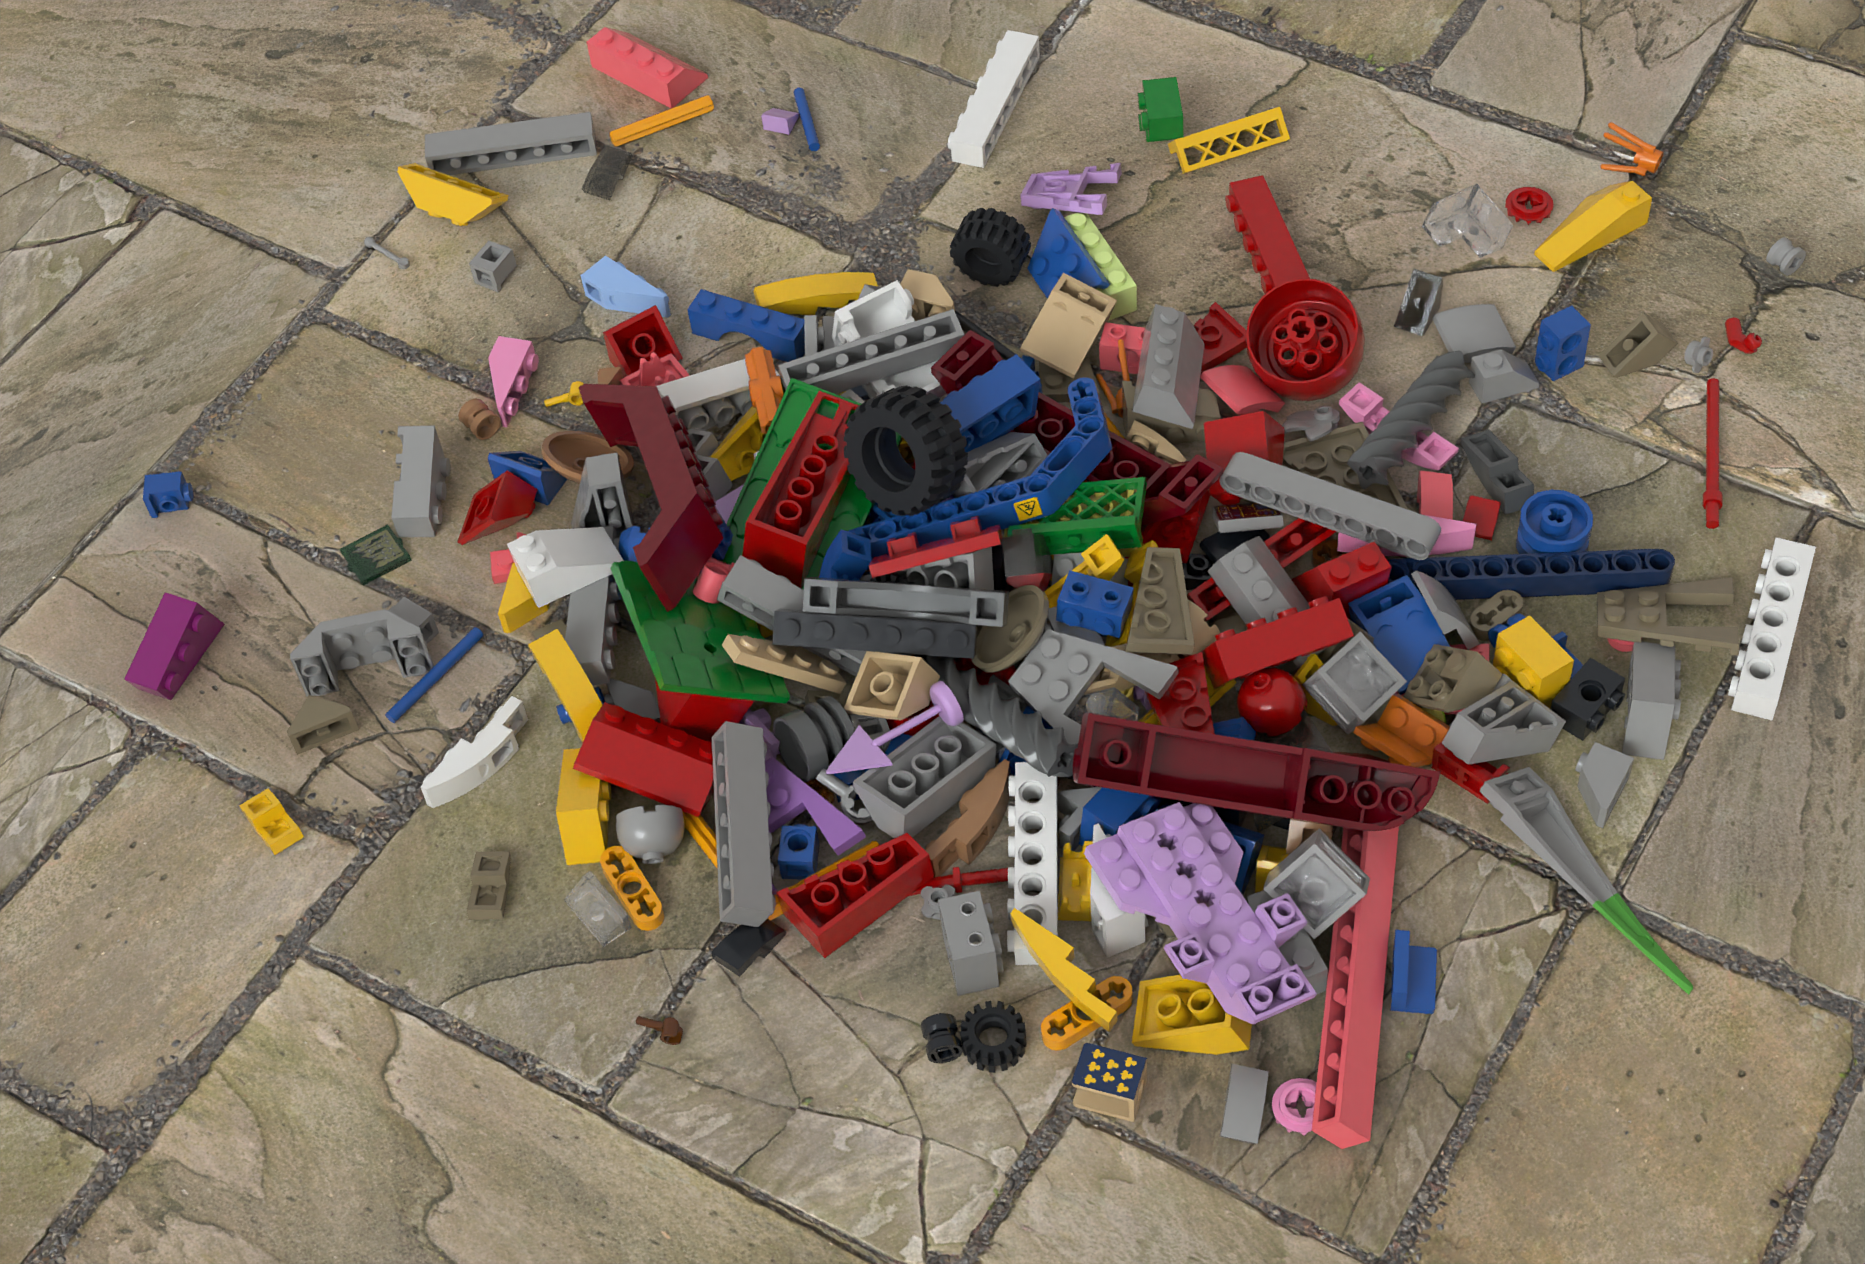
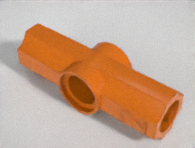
M757 347L752 348L748 354H745V364L750 379L748 384L752 406L756 408L761 433L767 434L783 398V389L780 376H776L771 350Z

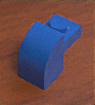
M841 529L826 552L819 578L860 580L872 561L870 539Z

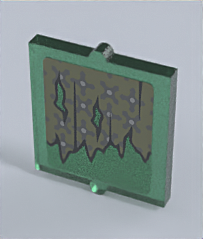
M388 524L339 549L348 563V570L354 572L363 586L412 561L410 555L403 547L402 539L396 537Z

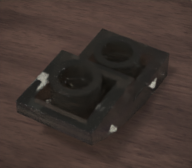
M606 145L596 158L582 186L584 193L611 200L618 180H623L633 156L632 153Z

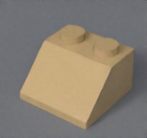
M866 651L844 709L849 714L901 721L929 706L931 701L930 688L934 683L938 682L940 675L921 657Z

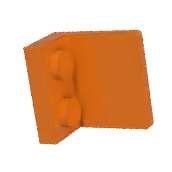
M1393 694L1377 723L1356 726L1353 733L1362 738L1360 742L1365 747L1373 751L1380 750L1390 756L1388 759L1390 763L1420 767L1432 764L1433 749L1445 738L1450 726L1400 694Z

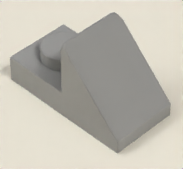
M1102 787L1066 790L1057 794L1058 809L1066 815L1058 827L1059 844L1062 850L1063 846L1068 842L1071 844L1072 851H1075L1080 845L1083 807Z

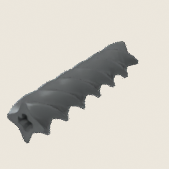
M1452 351L1436 356L1426 366L1421 376L1411 384L1406 394L1396 402L1392 410L1381 420L1377 428L1368 435L1362 446L1352 454L1347 464L1357 473L1361 488L1366 489L1373 483L1388 485L1387 469L1394 466H1404L1402 451L1408 448L1417 449L1419 447L1416 439L1417 433L1423 430L1432 431L1431 416L1436 413H1447L1446 398L1452 395L1461 396L1460 381L1465 378H1475V374L1464 364L1461 351Z
M927 655L926 663L940 675L938 681H943L950 688L961 707L964 720L980 728L988 737L1002 743L1011 753L1025 759L1030 766L1041 773L1047 774L1048 777H1069L1073 775L1074 750L1078 748V743L1067 744L1063 727L1045 729L1040 712L1023 714L1018 697L1001 699L996 682L987 685L979 684L976 678V669L958 670L955 664V657L937 658Z

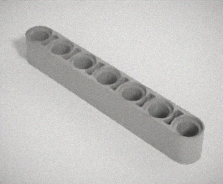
M1237 452L1232 456L1219 479L1222 488L1233 495L1368 543L1375 541L1379 547L1417 560L1428 558L1441 533L1439 523L1428 516L1244 452Z

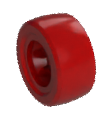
M1301 278L1286 281L1275 286L1261 297L1248 319L1246 345L1250 362L1256 374L1267 387L1280 396L1291 400L1313 401L1324 399L1337 393L1352 380L1363 360L1365 337L1363 324L1354 304L1341 290L1321 280ZM1316 320L1324 322L1326 325H1324L1323 327H1318L1315 325ZM1287 331L1288 336L1281 339L1284 332ZM1302 332H1309L1308 335L1304 333V338L1298 337ZM1330 338L1333 340L1332 346L1323 347L1321 345L1322 341ZM1293 351V358L1290 360L1283 359L1284 352ZM1315 355L1317 360L1313 364H1307L1305 362L1306 357Z

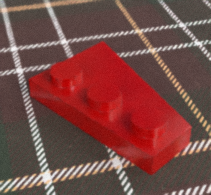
M1216 302L1209 308V313L1194 324V328L1204 342L1201 373L1212 369L1247 348V330Z
M1207 490L1185 515L1148 524L1142 532V546L1153 540L1157 543L1158 548H1180L1182 563H1187L1210 498L1209 491Z

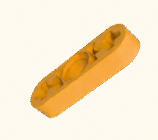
M622 846L607 848L600 857L603 873L631 919L641 930L650 931L658 928L664 921L663 907L637 863ZM617 859L618 862H622V866L624 869V872L622 874H620L617 867L611 863L613 860ZM630 882L641 884L640 890L634 894L623 892L624 886ZM644 901L648 910L653 912V915L647 917L645 913L643 914L640 903Z
M1112 976L1096 985V990L1092 994L1116 1010L1117 1016L1129 1009L1133 1001L1132 985L1121 976ZM1114 990L1116 993L1123 991V998L1119 999L1116 996L1110 998V991ZM1070 1001L1044 1018L1041 1023V1037L1046 1047L1059 1051L1068 1048L1101 1027V1025L1093 1019L1083 1020L1077 1015L1079 1008ZM1068 1017H1070L1072 1021L1070 1024H1068ZM1055 1027L1057 1030L1064 1029V1035L1059 1036L1057 1033L1051 1035V1028Z

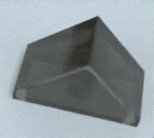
M1413 269L1394 327L1424 336L1433 321V316L1440 309L1444 278Z

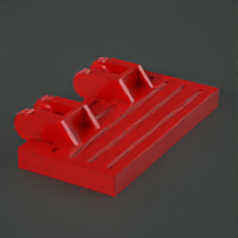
M975 516L968 521L951 523L950 527L953 536L951 539L950 537L923 544L921 547L919 546L916 533L908 534L907 537L900 539H889L887 541L889 555L885 554L874 557L869 564L871 576L875 578L999 545L1003 538L1000 525L987 527L985 530H982L979 516Z

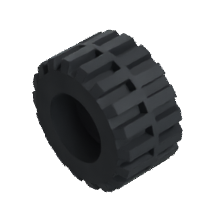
M977 208L976 211L968 212L967 216L963 218L951 242L950 257L954 258V265L960 268L959 271L963 275H968L969 279L979 281L983 285L990 284L992 287H998L999 284L1005 286L1016 279L1031 248L1029 233L1024 232L1026 228L1016 222L1017 219L1013 216L1006 215V212L1001 210L998 212L994 208H988L987 210Z

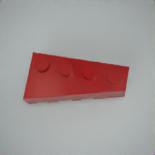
M905 833L866 851V856L851 862L849 859L836 865L837 869L820 877L815 874L804 879V884L791 890L786 887L777 891L776 894L786 918L825 959L932 879L934 873L929 854L908 833Z

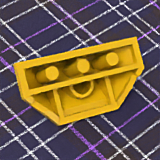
M417 163L398 166L397 172L416 207L428 211V215L432 217L451 219V223L455 225L467 226L469 222L482 219L508 201L507 194L435 171Z

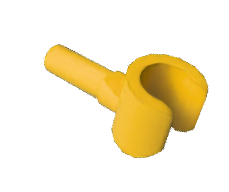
M580 381L573 382L569 393L544 400L545 406L549 407L563 402H570L577 406L582 405L583 400L578 387L584 383Z

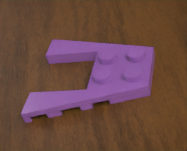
M774 757L765 761V772L769 775L766 792L767 802L770 803V815L768 818L770 833L807 809L837 856L866 838V835L858 825ZM772 883V894L775 895L777 889Z

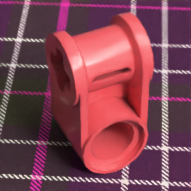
M711 555L697 575L693 594L702 601L712 604L719 603L720 601L717 600L721 585L735 563L727 564L713 558Z

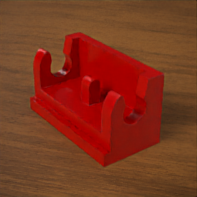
M1442 742L1433 749L1431 768L1435 771H1440V774L1487 804L1490 801L1479 792L1484 782L1509 774L1508 770L1510 767L1506 764H1502L1498 769L1488 762L1467 764L1465 761L1457 758Z

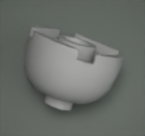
M655 805V811L644 812V806L624 810L616 816V832L619 843L631 856L643 858V863L645 864L663 862V856L672 854L680 846L684 837L685 821L683 810L675 806Z

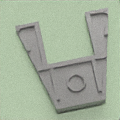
M1047 629L1008 682L1010 687L1034 712L1041 713L1042 719L1051 729L1057 727L1064 728L1067 744H1077L1079 742L1081 725L1067 716L1103 667L1158 699L1163 696L1179 674V671L1175 665Z

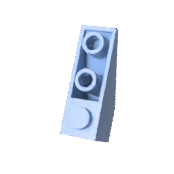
M606 255L580 275L585 296L605 309L639 314L656 305L662 317L668 318L671 316L668 304L669 298L661 288H655L647 283L641 275H635L627 270L622 263L615 262Z

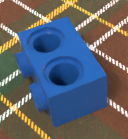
M1572 305L1541 320L1535 363L1537 368L1544 372L1552 381L1562 378L1584 366L1591 324Z

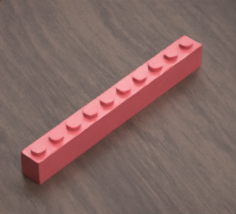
M1399 826L1382 831H1364L1343 827L1341 850L1370 878L1367 894L1333 923L1311 1130L1341 1149L1368 1142L1371 1137Z

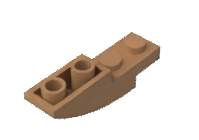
M1006 759L995 768L989 769L984 778L973 789H969L963 794L959 801L961 817L955 818L948 826V829L937 840H932L926 846L925 851L930 856L934 877H940L959 858L970 865L994 836L1006 812L1010 798L1009 776H1011L1010 762Z

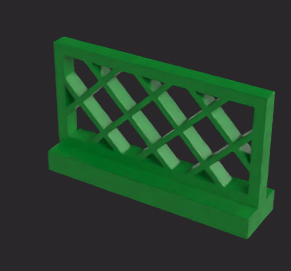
M1138 477L1083 482L1071 494L1074 496L1071 500L1061 505L1056 512L1046 518L1036 519L1039 523H1022L1009 526L1007 536L1013 542L1015 558L1084 552L1106 534L1110 536L1117 549L1142 547L1141 523L1147 488L1146 478ZM1137 489V492L1127 499L1121 496L1126 490ZM1095 493H1105L1104 496L1095 502L1089 499ZM1113 500L1119 503L1110 512L1103 509L1104 506ZM1081 503L1088 506L1078 515L1071 511ZM1127 510L1133 513V515L1120 516ZM1095 513L1102 516L1101 518L1088 519ZM1064 515L1071 519L1069 521L1056 522Z

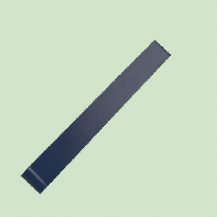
M1664 549L1429 557L1424 560L1413 558L1387 560L1391 565L1387 584L1407 575L1421 593L1411 573L1419 571L1441 583L1455 600L1490 599L1502 590L1515 591L1521 597L1594 595L1597 592L1670 584L1675 559L1669 551Z

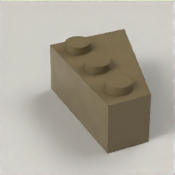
M1122 381L1125 435H1127L1134 420L1163 436L1172 445L1205 441L1204 422L1221 419L1216 393L1210 389L1200 388L1193 429L1132 412L1136 386H1132L1131 381Z

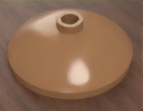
M560 431L547 436L542 444L541 453L547 464L566 479L580 484L587 457L618 453L624 479L633 470L634 459L630 452L620 444L610 447L604 436L584 431Z

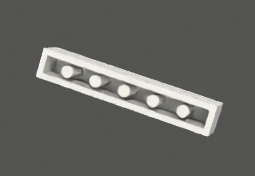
M1007 30L1004 38L998 41L994 57L988 60L986 72L978 80L977 90L974 95H970L965 113L960 114L955 132H951L949 135L948 149H951L952 162L981 168L985 167L1040 58L1039 36Z

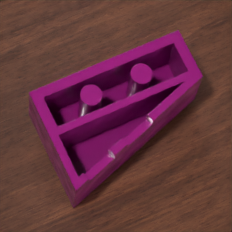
M165 592L124 680L141 691L172 700L225 624L197 602Z

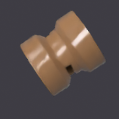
M474 398L467 401L459 411L458 417L460 422L467 428H470L471 432L479 440L491 438L500 428V418L492 410H489L488 406L481 399Z

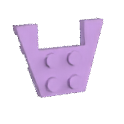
M1121 163L1110 164L1109 170L1097 171L1096 166L1085 167L1083 173L1069 174L1068 169L1031 174L1021 193V206L1033 209L1054 208L1062 211L1103 215L1107 207V195L1083 194L1087 184L1118 183L1122 174Z

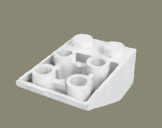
M1099 823L1094 825L1093 843L1111 836L1110 834H1104ZM1092 867L1090 888L1092 932L1108 958L1144 943L1145 927H1148L1149 924L1144 913L1135 911L1134 914L1120 910Z

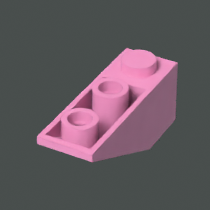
M498 336L488 360L498 412L503 427H507L512 416H515L518 411V402L522 394L527 392L529 378L532 372L537 370L539 358L535 354L532 341Z

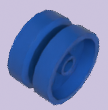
M1546 490L1537 492L1528 498L1522 506L1516 539L1518 553L1588 551L1589 538L1593 526V514L1588 504L1579 496L1564 490Z

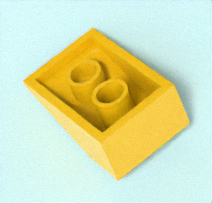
M1180 974L1140 981L1132 1044L1134 1046L1213 1055L1250 1049L1252 1024L1227 1014L1207 983L1183 979Z

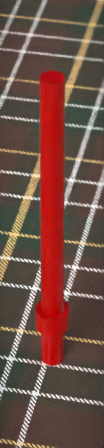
M1715 378L1707 380L1706 491L1703 493L1702 505L1706 510V527L1709 529L1719 527V510L1723 506V494L1719 491V380Z

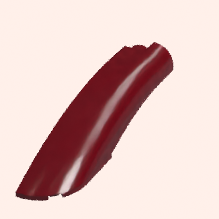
M1093 713L1083 714L1078 748H1075L1073 758V779L1075 783L1364 831L1388 830L1405 824V821L1413 817L1417 812L1422 811L1436 790L1440 777V771L1308 748L1161 726Z

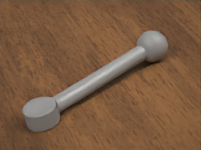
M373 237L365 238L364 244L366 247H373L398 263L400 269L404 270L410 266L409 260L406 257L399 258L377 244Z

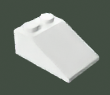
M604 527L536 530L507 543L516 568L538 608L611 575L612 571L610 568L612 564L624 561Z

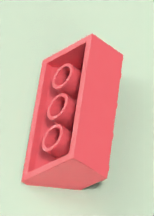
M604 27L586 42L593 68L669 108L675 107L708 79L707 73L627 32Z

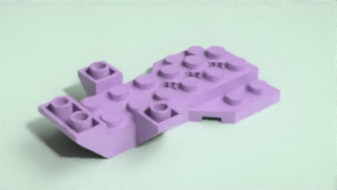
M1178 802L1119 826L1117 834L1086 846L1084 855L1118 908L1131 914L1138 911L1156 917V922L1169 925L1178 939L1164 946V950L1183 979L1207 983L1227 1014L1254 1025L1316 996L1317 993L1299 966L1295 964L1290 967L1278 949L1306 926L1307 920L1288 893L1258 905L1255 913L1235 885L1243 851L1213 806L1192 803L1183 807Z

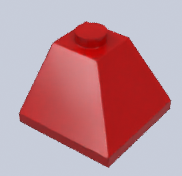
M508 470L473 495L457 542L465 545L512 526L522 518H528L536 506V503L533 501L537 489Z

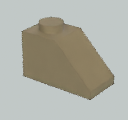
M1642 313L1598 356L1613 377L1618 378L1656 365L1678 342L1661 321Z

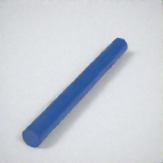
M474 627L385 714L388 720L395 723L484 636L482 631Z

